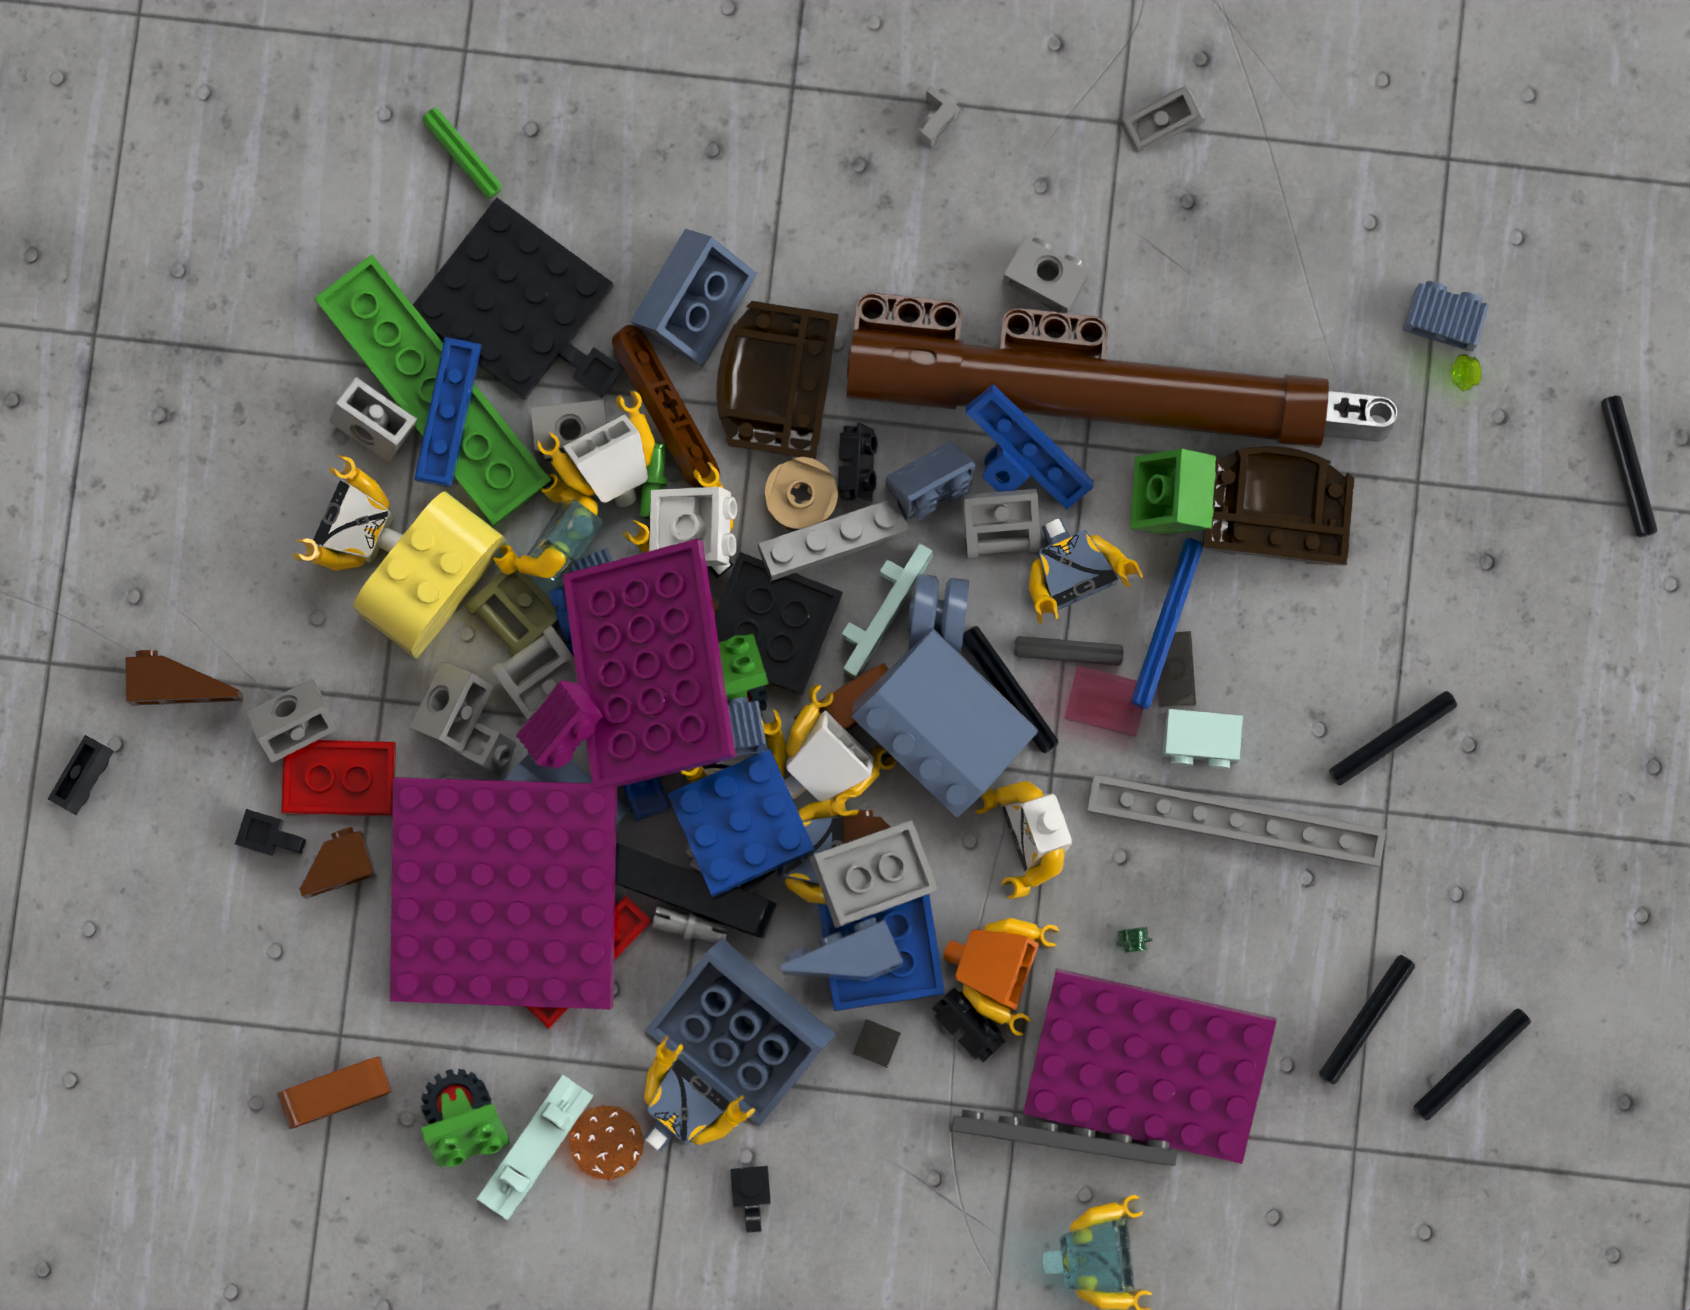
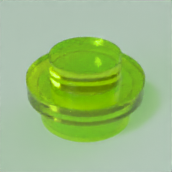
M1467 354L1458 355L1455 363L1451 365V379L1461 391H1469L1473 386H1478L1481 382V366L1476 357H1469Z

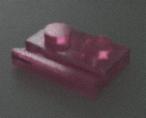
M1077 665L1064 719L1136 737L1143 709L1131 704L1137 680Z

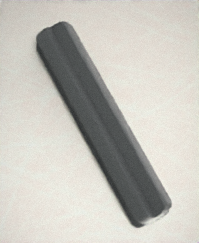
M1018 636L1015 639L1014 654L1017 657L1119 666L1123 661L1124 649L1123 646L1117 644Z

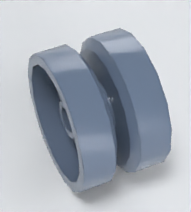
M918 574L915 597H911L907 631L911 632L908 651L933 628L961 655L969 580L950 578L946 583L944 600L937 599L939 589L937 577Z

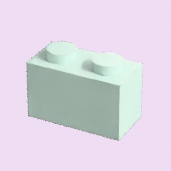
M1169 709L1165 719L1162 757L1171 758V764L1191 766L1193 765V760L1208 761V767L1230 769V763L1236 764L1240 760L1243 716Z

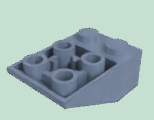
M949 441L887 475L886 483L893 496L896 497L906 519L909 520L916 516L917 520H921L937 510L935 506L941 501L948 498L951 503L969 493L967 488L972 484L975 464L952 441Z
M874 917L855 925V933L842 938L839 932L820 940L821 948L808 953L804 947L785 956L786 963L780 966L783 975L870 981L902 967L903 961L886 921L877 923Z

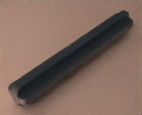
M1619 395L1610 396L1602 400L1601 406L1636 535L1638 537L1651 536L1657 532V525L1623 401Z
M974 626L964 632V643L1000 694L1038 729V733L1032 739L1040 751L1047 753L1055 748L1059 743L1057 737L978 626Z
M1444 691L1329 770L1331 778L1337 785L1344 784L1457 707L1455 698L1449 691Z
M1399 955L1320 1070L1319 1075L1324 1080L1334 1085L1344 1074L1414 970L1415 964L1403 955Z
M1519 1008L1511 1012L1414 1105L1415 1112L1425 1121L1430 1120L1531 1023L1528 1015Z

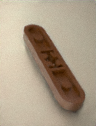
M625 325L612 337L614 352L629 376L632 385L641 396L642 402L664 439L667 448L674 457L686 482L694 488L699 485L703 488L704 486L694 477V470L696 469L699 472L701 478H706L711 473V468L707 464V462H710L718 470L720 477L718 464L647 336L638 327Z

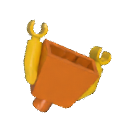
M1005 918L986 924L982 930L973 929L968 936L966 944L950 940L944 951V960L958 965L955 979L963 983V994L978 1013L1000 1025L1006 1023L1010 1032L1022 1036L1024 1035L1023 1033L1014 1029V1021L1020 1017L1028 1022L1031 1021L1023 1013L1014 1012L1011 1014L1010 1009L1016 1011L1038 946L1049 949L1057 945L1056 943L1047 942L1044 938V932L1048 930L1057 933L1059 929L1055 925L1038 928L1035 923Z

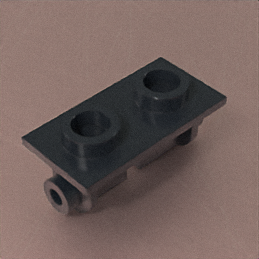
M857 423V426H844L843 433L839 434V459L851 460V466H839L837 490L841 493L842 500H855L857 496L872 502V491L876 489L877 485L876 473L873 470L874 455L878 450L875 430L862 423Z
M955 987L932 1008L936 1013L934 1017L951 1035L961 1027L967 1031L958 1042L975 1060L979 1058L984 1063L1006 1042L1001 1037L1002 1033L999 1027L992 1020L984 1019L975 1010L963 992H959Z

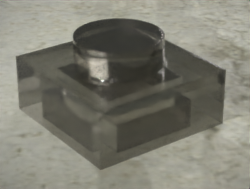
M866 1019L853 1055L887 1068L901 1033Z

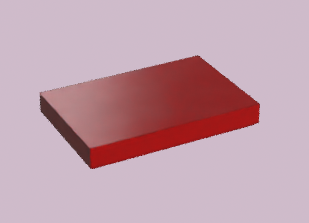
M317 740L283 757L281 813L290 815L393 817V778L395 777L396 742Z

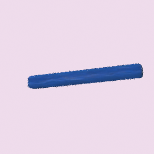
M1186 538L1132 696L1131 704L1141 709H1149L1203 550L1202 542L1199 540Z

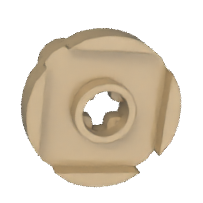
M798 457L783 464L781 463L773 469L765 484L764 495L767 510L774 520L786 529L797 531L829 520L836 509L838 490L835 479L829 469L815 459ZM801 485H805L808 487L807 493L812 497L809 501L804 500L801 504L795 502V496L791 494L792 489L799 490Z

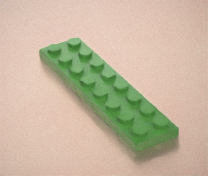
M371 254L314 299L396 404L417 419L414 427L423 437L443 343L373 254ZM474 383L454 477L493 527H495L541 492L542 488L545 489L550 485L552 481Z

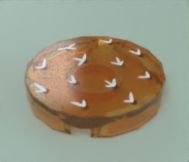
M602 1105L589 1109L577 1119L571 1130L569 1147L574 1162L582 1172L595 1179L613 1180L625 1176L637 1166L643 1155L645 1139L640 1124L631 1113L617 1106Z

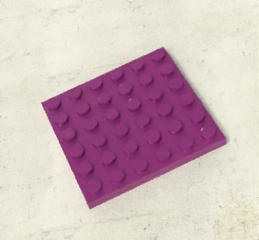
M394 777L390 1001L612 1009L617 787L608 786L593 789L592 783Z

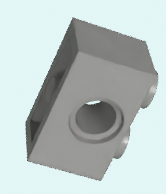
M1024 237L1003 275L1002 283L1056 312L1068 313L1087 280L1089 271L1084 269L1085 264L1071 255L1062 257L1052 252L1053 247L1039 238L1034 237L1033 240ZM1049 266L1056 271L1057 277L1052 281H1044L1038 276V269Z
M356 377L336 402L329 422L390 463L409 439L417 419Z
M604 400L531 407L535 452L537 457L544 456V461H553L550 455L543 454L538 449L537 440L543 449H552L555 440L548 432H552L558 437L560 441L559 450L563 454L565 453L563 446L607 424ZM568 424H575L581 428L580 435L574 440H566L561 436L562 429Z
M442 661L409 728L434 742L462 753L494 686L469 671Z
M313 678L246 711L255 735L271 763L338 730L328 705Z

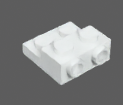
M721 487L651 490L649 551L699 539L704 544L707 566L729 565V556H733L736 552V539L733 534H730V519H735L737 515L735 498L731 497L730 491Z

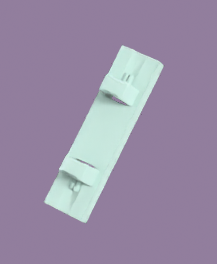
M919 543L905 568L886 560L880 570V576L894 584L890 593L866 631L849 622L841 634L843 639L856 646L843 668L844 674L854 680L864 671L914 589L917 575L923 574L933 557L931 549Z
M562 1075L477 1200L506 1220H509L594 1096ZM511 1167L522 1173L524 1176L516 1173Z

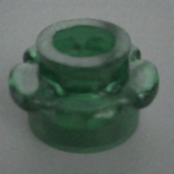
M1147 927L1124 929L1118 931L1119 942H1116V945L1124 946L1125 953L1147 950L1146 943L1151 942L1153 938H1149Z

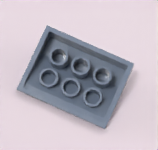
M933 628L854 702L851 715L859 725L957 818L985 793L1038 733V729Z
M722 938L706 952L645 1030L659 1043H661L665 1036H669L666 1046L671 1051H676L678 1046L682 1044L683 1050L677 1058L729 1102L734 1101L739 1096H744L745 1098L739 1102V1108L745 1113L754 1108L755 1112L749 1119L758 1127L836 1035Z

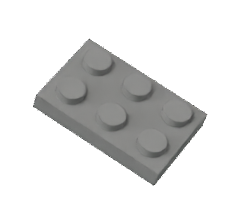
M912 820L809 857L835 928L939 890Z

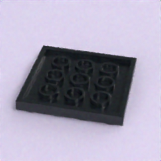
M496 197L413 306L434 333L443 340L445 337L481 344L482 348L478 366L526 400L559 357L558 351L566 341L570 343L611 290L613 282Z

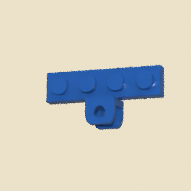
M994 384L989 386L966 406L965 413L997 443L985 456L984 464L986 467L983 472L984 480L997 492L1014 491L1029 478L1030 474L1067 510L1094 488V481Z

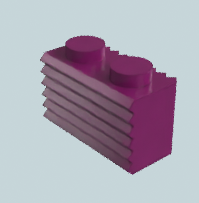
M560 681L516 734V737L520 739V742L528 750L527 752L531 754V758L535 760L536 764L559 769L570 762L573 752L576 751V747L580 746V742L594 733L595 725L598 724V720L603 718V715L580 684Z

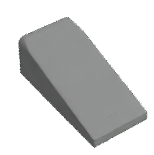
M1186 85L1122 119L1138 152L1206 120L1191 89Z

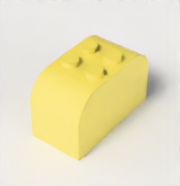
M444 491L427 505L369 577L357 595L353 608L359 616L417 660L495 562L493 558H498L502 552L499 548L503 545H508L506 539L502 534Z

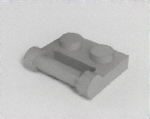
M1036 489L963 495L967 559H977L981 554L1029 551V554H1037L1041 550L1038 493ZM1028 529V536L978 540L977 533Z
M552 626L542 631L543 636L505 663L501 664L498 662L491 667L493 673L527 720H529L560 681L578 684L574 657ZM551 647L555 649L558 654L555 658L518 684L514 683L510 676Z

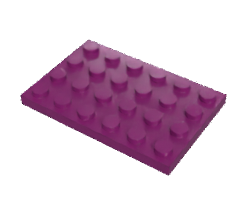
M693 539L563 574L577 681L603 715V718L598 720V724L595 725L594 733L586 738L593 789L608 786L620 787L736 758L703 541Z
M1056 968L1023 1114L1108 1134L1115 1133L1133 1136L1132 1139L1147 1142V1139L1170 1142V1148L1243 1164L1277 1020L1275 1017Z

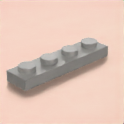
M895 497L758 543V551L770 581L906 536L909 529Z

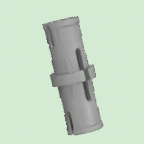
M658 905L651 925V929L681 935L685 941L690 942L692 938L711 944H716L721 938L726 940V932H728L729 928L727 924L697 917V913L692 911L688 915L662 908Z

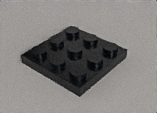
M740 552L718 605L719 610L714 615L718 643L727 641L733 636H745L753 633L768 683L803 696L843 592L796 573L770 581L762 560Z

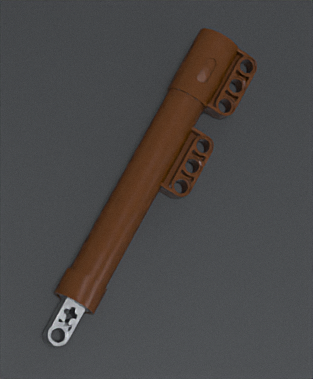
M867 293L857 302L851 349H849L847 367L848 383L846 398L956 410V406L966 407L989 386L994 384L1023 413L1273 439L1277 440L1278 444L1313 448L1321 447L1324 436L1373 442L1383 441L1391 434L1398 414L1396 405L1389 398L1329 391V381L1326 378L1285 374L1284 378L1106 359L1108 327L1102 319L1090 315L1016 308L1008 311L1003 317L999 348L963 344V340H960L962 312L954 302L881 293ZM874 312L880 315V317L869 319L864 314ZM904 316H911L915 318L916 321L912 323L903 322L900 318ZM948 320L953 325L943 327L937 324V321ZM1018 327L1023 329L1025 333L1017 335L1009 329ZM1055 331L1061 334L1062 337L1051 338L1046 333ZM1085 335H1092L1096 337L1098 341L1088 342L1084 340L1082 337ZM1371 416H1381L1386 422H1375Z

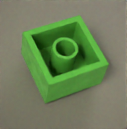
M1182 448L1135 456L1130 529L1159 535L1211 529L1214 513L1213 497L1216 478V456Z

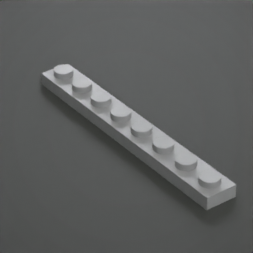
M1095 774L1092 779L1087 812L1373 867H1380L1386 835L1385 829Z

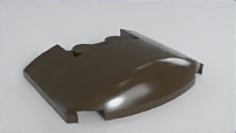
M751 301L746 306L748 310L736 324L734 323L728 335L718 369L717 406L719 419H721L723 428L728 436L726 441L731 447L795 457H808L816 460L839 314Z
M1249 447L1236 450L1234 453L1221 459L1218 456L1216 457L1215 465L1216 478L1214 482L1212 528L1203 531L1202 548L1233 555L1238 553L1302 561L1305 564L1345 566L1348 560L1354 477L1349 473H1346L1344 477L1338 470L1329 465L1331 461L1287 447Z

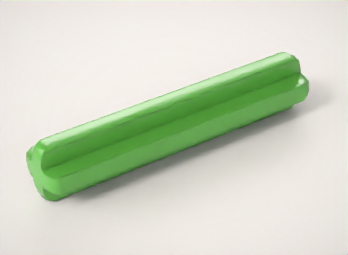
M432 108L422 117L423 123L485 197L490 199L498 194L502 189L501 183L439 109Z

